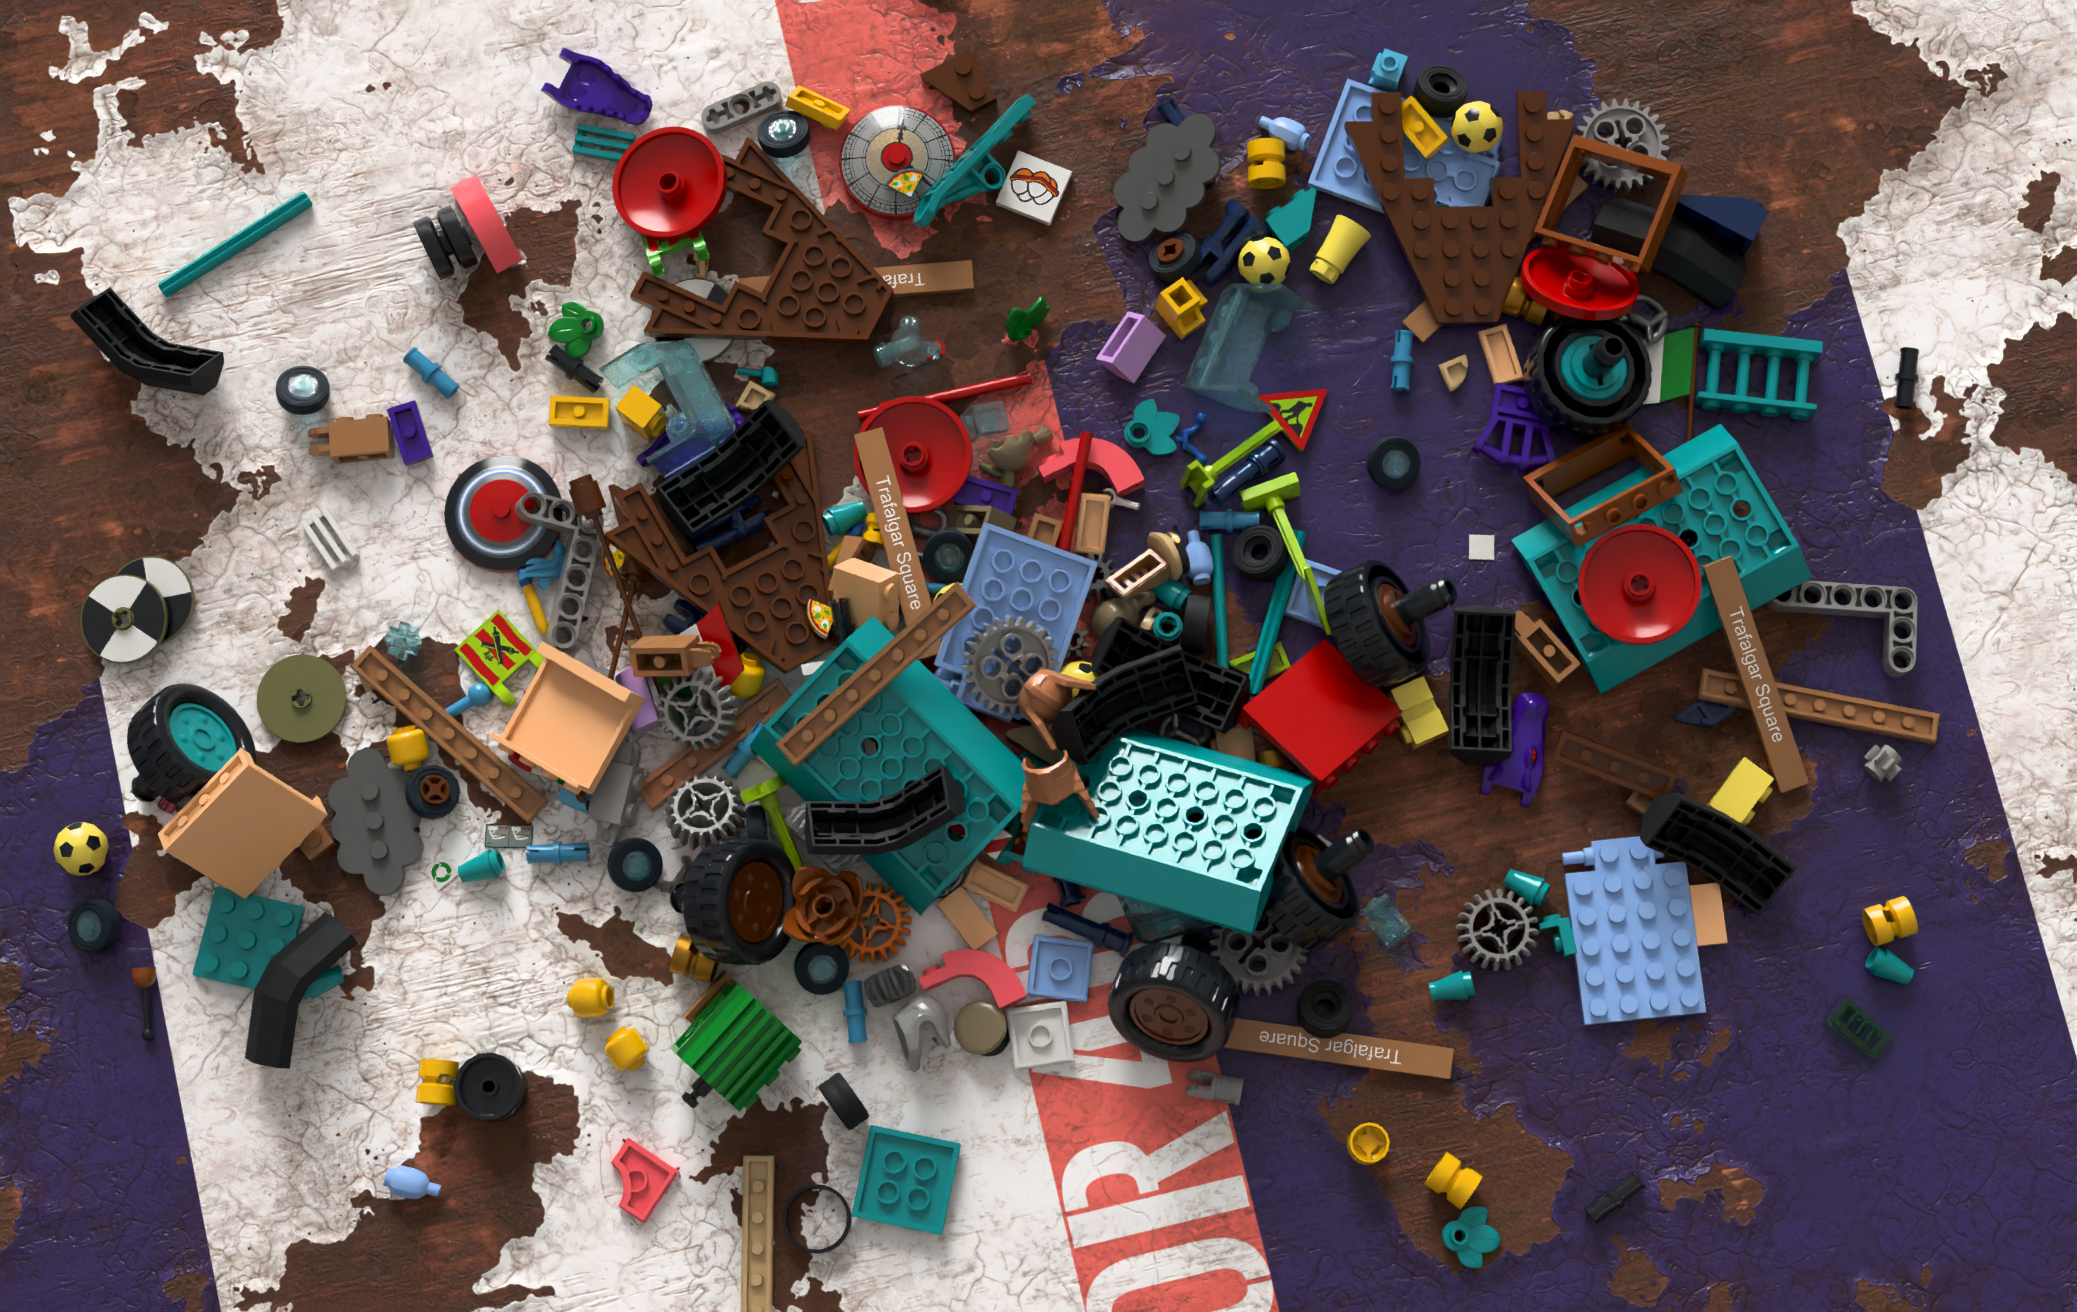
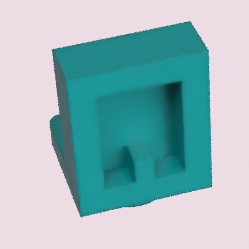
M1560 914L1543 917V923H1539L1536 926L1539 932L1555 929L1556 934H1552L1555 951L1561 952L1562 958L1575 956L1577 949L1569 917L1561 918Z

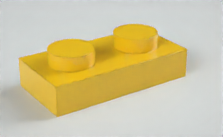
M800 85L788 96L785 106L793 109L795 112L819 121L822 126L836 130L848 119L851 110Z
M1412 95L1402 103L1403 132L1425 158L1430 159L1451 139Z
M550 396L548 424L550 427L609 430L611 401L609 398Z

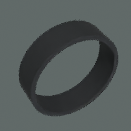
M819 1184L809 1185L796 1191L787 1201L783 1211V1227L789 1240L799 1249L809 1253H825L837 1248L847 1237L851 1227V1211L845 1198L833 1188ZM812 1189H825L836 1194L843 1202L847 1213L844 1233L836 1243L824 1249H808L803 1247L792 1237L788 1228L787 1219L791 1204L800 1194Z

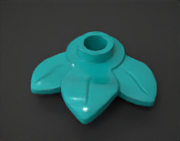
M1154 399L1145 400L1135 408L1133 420L1124 429V438L1131 447L1145 448L1153 455L1170 454L1177 449V446L1169 436L1176 430L1180 417L1170 412H1157ZM1136 430H1141L1144 433V437L1137 439L1133 433Z
M1480 1206L1464 1209L1456 1221L1447 1223L1442 1230L1444 1245L1449 1250L1456 1252L1459 1262L1468 1268H1481L1483 1263L1482 1253L1495 1250L1502 1241L1495 1229L1485 1225L1488 1210ZM1457 1230L1462 1234V1239L1459 1242L1454 1237Z

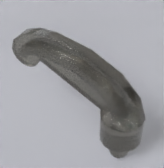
M687 855L681 857V863L684 865L672 882L663 880L662 883L656 882L653 887L661 889V892L671 893L672 889L678 884H685L688 871L692 865L690 857Z

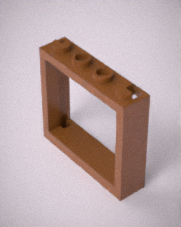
M1573 134L1534 232L1542 240L1541 243L1549 248L1557 249L1558 246L1568 248L1567 251L1579 257H1584L1585 254L1594 256L1596 261L1605 265H1611L1612 262L1621 264V268L1631 273L1637 274L1639 270L1649 273L1687 180L1688 173L1682 165ZM1584 157L1669 181L1639 257L1555 232Z
M1627 423L1619 429L1608 432L1523 477L1530 500L1576 547L1682 493L1675 468ZM1626 435V441L1621 443L1620 438ZM1631 455L1653 475L1572 519L1551 499V497ZM1539 480H1541L1542 485L1540 486L1536 483ZM1582 522L1583 525H1581V526H1579V527H1577V528L1574 526V525H1576V524Z

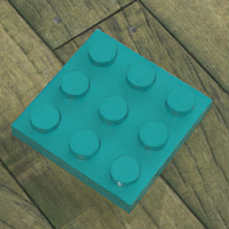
M216 887L192 975L254 990L271 958L299 935L306 908L255 895H249L244 899L231 890Z
M871 1125L851 1216L942 1235L961 1144Z

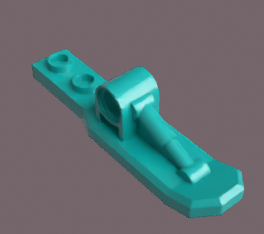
M1029 93L1017 99L921 198L913 221L918 229L929 226L936 216L938 209L944 205L963 200L978 193H989L1003 186L1006 179L1005 171L989 154V151L997 142L1000 144L1004 143L1013 134L1011 128L1016 123L1022 124L1032 114L1029 109L1036 101ZM985 172L991 175L992 185L986 182Z

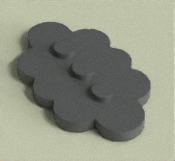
M1192 114L1186 117L1179 127L1170 123H1161L1154 126L1146 138V147L1136 150L1129 159V172L1122 175L1114 186L1115 200L1123 208L1118 219V229L1127 241L1134 244L1148 241L1156 230L1164 234H1174L1181 231L1188 221L1189 210L1200 207L1206 198L1205 185L1214 182L1221 171L1220 158L1211 149L1217 138V129L1212 120L1207 116Z
M363 748L356 751L350 757L347 766L348 777L337 780L328 792L330 807L336 812L331 821L330 830L332 836L341 843L337 851V860L340 867L351 875H363L366 886L371 892L379 896H390L400 890L404 883V867L415 864L423 854L424 844L422 838L416 832L421 822V817L411 810L406 801L405 789L410 776L399 769H388L386 759L378 751L371 748Z

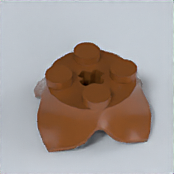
M817 866L797 868L792 882V894L796 904L787 911L784 917L783 932L789 937L805 943L821 942L827 946H834L845 942L855 931L857 924L861 922L863 916L861 906L864 892L860 876L851 871H841L838 875H832L825 869ZM830 904L832 908L830 912L826 914L827 911L825 910V907Z

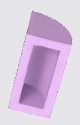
M1128 311L1096 357V360L1122 379L1135 383L1166 335L1145 315Z
M632 667L618 674L615 677L618 684L645 699L631 724L633 735L662 727V724L658 722L660 717L656 710L647 677H634Z

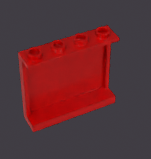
M1324 639L1242 707L1237 723L1245 730L1253 725L1303 773L1313 780L1315 786L1312 793L1316 795L1323 788L1329 790L1339 779L1338 775L1344 770L1347 773L1350 772L1358 764L1359 757L1364 753L1370 755L1380 744V739L1384 736L1391 737L1400 727L1398 721L1403 711L1378 688L1371 687L1361 680L1348 665L1344 657Z

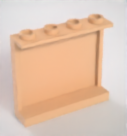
M542 641L536 652L545 656L502 736L492 732L489 736L499 742L497 748L512 756L514 752L520 754L519 761L534 769L536 765L542 767L541 774L556 782L558 778L564 780V788L579 795L581 790L592 795L645 699Z
M240 748L158 833L165 852L246 899L254 890L259 888L264 879L273 870L277 869L295 848L301 845L302 841L314 828L323 822L328 814L318 796L313 800L304 796L255 765L250 753Z

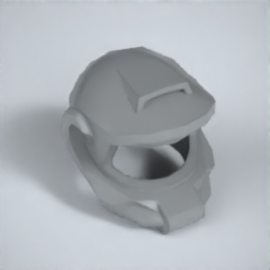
M914 997L893 1016L901 1049L906 1058L905 1066L908 1070L916 1072L920 1069L923 1040L932 1038L938 1047L941 1045L945 1048L951 1046L950 1034L953 1032V1028L942 1004L933 997Z

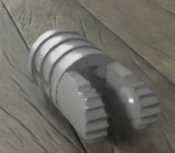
M1195 1069L1189 1070L1188 1077L1190 1080L1196 1083L1211 1085V1087L1189 1085L1185 1091L1187 1096L1211 1101L1217 1100L1218 1102H1226L1228 1104L1233 1103L1239 1106L1244 1078L1228 1077L1227 1075H1218L1217 1073Z

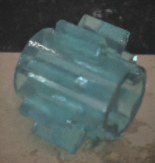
M400 621L399 628L389 627L390 630L387 632L386 638H384L386 645L389 647L387 653L396 655V658L407 660L408 654H418L417 651L423 643L418 634L419 628L412 627L410 623Z

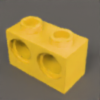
M634 384L615 407L622 423L649 443L654 438L658 439L668 427V424H666L668 418L662 405Z

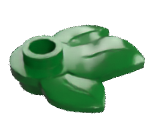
M1042 296L1026 312L1021 308H1012L1005 322V330L1008 332L1007 336L1011 341L1027 339L1032 333V328L1041 323L1048 315L1051 307L1047 306Z
M568 302L562 305L563 318L557 319L552 323L548 336L554 341L566 343L565 352L577 359L587 354L591 348L592 340L602 335L604 321L596 312L587 311L583 304ZM591 321V328L589 330H586L585 326L587 322Z

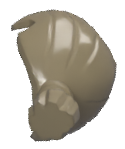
M1045 426L1039 428L1035 433L1023 430L1020 432V436H1007L1002 446L999 441H994L992 448H988V456L991 462L1001 469L1009 471L1021 470L1031 460L1035 446H1038V444H1048L1054 438L1052 432Z
M1147 590L1140 593L1132 601L1123 600L1122 598H1109L1101 602L1095 608L1091 619V627L1095 636L1100 639L1104 630L1116 617H1123L1139 626V611L1154 604L1156 601L1155 593L1152 590Z

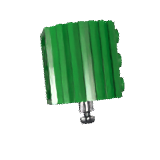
M732 979L670 1047L677 1056L699 1075L691 1085L693 1092L691 1094L685 1092L682 1095V1099L690 1107L696 1108L699 1104L696 1100L698 1096L705 1098L714 1088L739 1112L743 1107L749 1109L759 1098L757 1092L764 1084L767 1086L771 1085L779 1076V1067L785 1061L790 1063L799 1054L801 1049L798 1046L802 1041L740 984Z

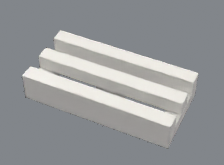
M324 506L317 514L313 513L310 515L311 518L308 520L304 519L300 523L331 569L336 572L358 557L359 554L329 510ZM326 517L349 551L348 555L345 556L321 522L322 518ZM312 525H317L340 559L339 561L334 562L311 528Z

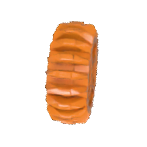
M867 882V891L864 892L863 901L873 899L869 909L862 913V920L857 924L863 930L862 943L859 945L849 937L839 946L843 950H846L849 946L851 947L847 955L850 959L859 952L860 963H864L866 955H870L871 964H876V955L881 954L883 961L887 962L888 956L886 951L891 950L892 954L897 956L899 952L894 945L896 943L903 947L907 945V942L900 937L901 934L905 936L911 935V930L904 928L903 925L912 924L913 920L911 917L902 916L908 913L910 908L908 905L899 908V905L904 901V897L900 895L893 900L892 897L895 894L893 887L884 894L883 883H879L877 891H873L872 883ZM882 901L894 910L896 924L889 923V921L880 917ZM875 913V919L881 925L873 926L872 930L868 933V927L866 924L863 925L862 921L870 920L871 916ZM893 933L891 938L882 945L870 947L877 934Z

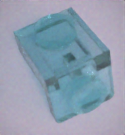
M1387 893L1371 900L1362 910L1367 924L1388 949L1413 932L1410 924L1394 907Z

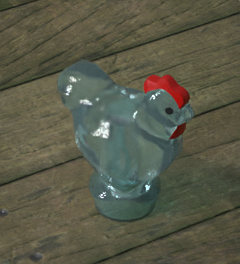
M910 315L902 318L899 324L900 327L892 334L890 343L879 342V345L872 348L874 357L881 369L888 366L891 368L894 365V361H899L906 366H916L924 361L939 360L941 356L945 355V345L939 341L934 343L925 341L919 334V320L917 317Z

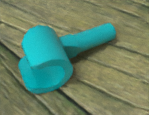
M738 367L737 374L761 377L762 386L773 387L778 385V373L772 367H763L761 369Z

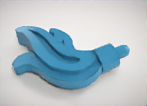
M556 539V546L553 547V557L550 560L538 557L528 560L525 565L531 564L533 566H529L521 571L517 580L520 582L523 579L536 578L538 579V586L542 590H546L548 582L558 579L565 554V547L562 546L561 539Z

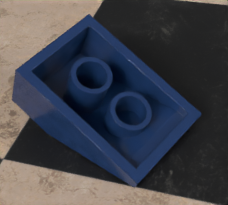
M1680 195L1673 215L1698 226L1744 257L1769 211L1764 209L1760 202L1753 199L1747 200L1743 197Z

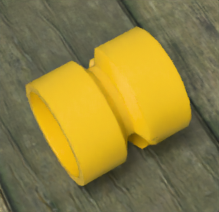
M1260 138L1247 143V161L1252 164L1248 167V185L1250 187L1273 189L1286 184L1285 166L1282 164L1285 160V142L1275 138Z
M1905 896L1887 901L1885 907L1877 904L1862 910V920L1866 933L1872 944L1876 947L1892 942L1894 936L1901 939L1918 932L1915 913Z
M420 1059L418 1077L422 1079V1083L417 1085L415 1102L455 1106L456 1097L453 1082L456 1079L460 1062Z
M1370 1122L1361 1124L1351 1132L1347 1139L1348 1154L1359 1164H1375L1385 1157L1389 1150L1390 1141L1388 1134L1378 1124Z
M1446 1152L1424 1185L1437 1194L1446 1192L1447 1200L1461 1209L1483 1176L1469 1167L1461 1169V1161Z

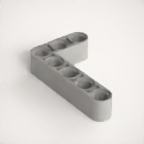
M529 492L517 501L515 505L516 516L523 522L569 534L545 637L547 644L564 651L575 644L578 637L600 539L595 525L593 529H587L583 526L582 517H578L572 501L538 492ZM526 500L536 504V514H530L525 510L524 502ZM554 508H560L565 512L566 519L564 522H559L554 518ZM601 515L598 519L603 529L604 517ZM576 544H582L587 548L588 555L586 558H581L576 554ZM570 572L580 576L581 584L579 587L573 586L569 582L568 575ZM563 601H569L573 604V615H567L563 612ZM557 629L563 630L567 634L568 641L566 644H561L556 640L555 632Z
M1805 581L1785 592L1787 601L1781 602L1774 598L1766 603L1770 609L1778 612L1884 618V671L1891 677L1899 678L1906 675L1915 666L1918 601L1916 594L1910 588ZM1804 592H1813L1817 597V603L1807 602L1804 598ZM1834 594H1843L1847 599V605L1837 604L1834 600ZM1865 595L1873 596L1877 601V607L1872 608L1866 605L1864 601ZM1895 597L1903 598L1907 603V609H1899L1895 605ZM1895 626L1902 627L1905 630L1906 639H1900L1894 634ZM1893 656L1902 657L1906 664L1905 668L1896 667L1893 663Z

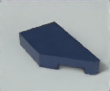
M1697 700L1674 716L1673 719L1675 722L1712 728L1734 713L1737 708L1735 706Z

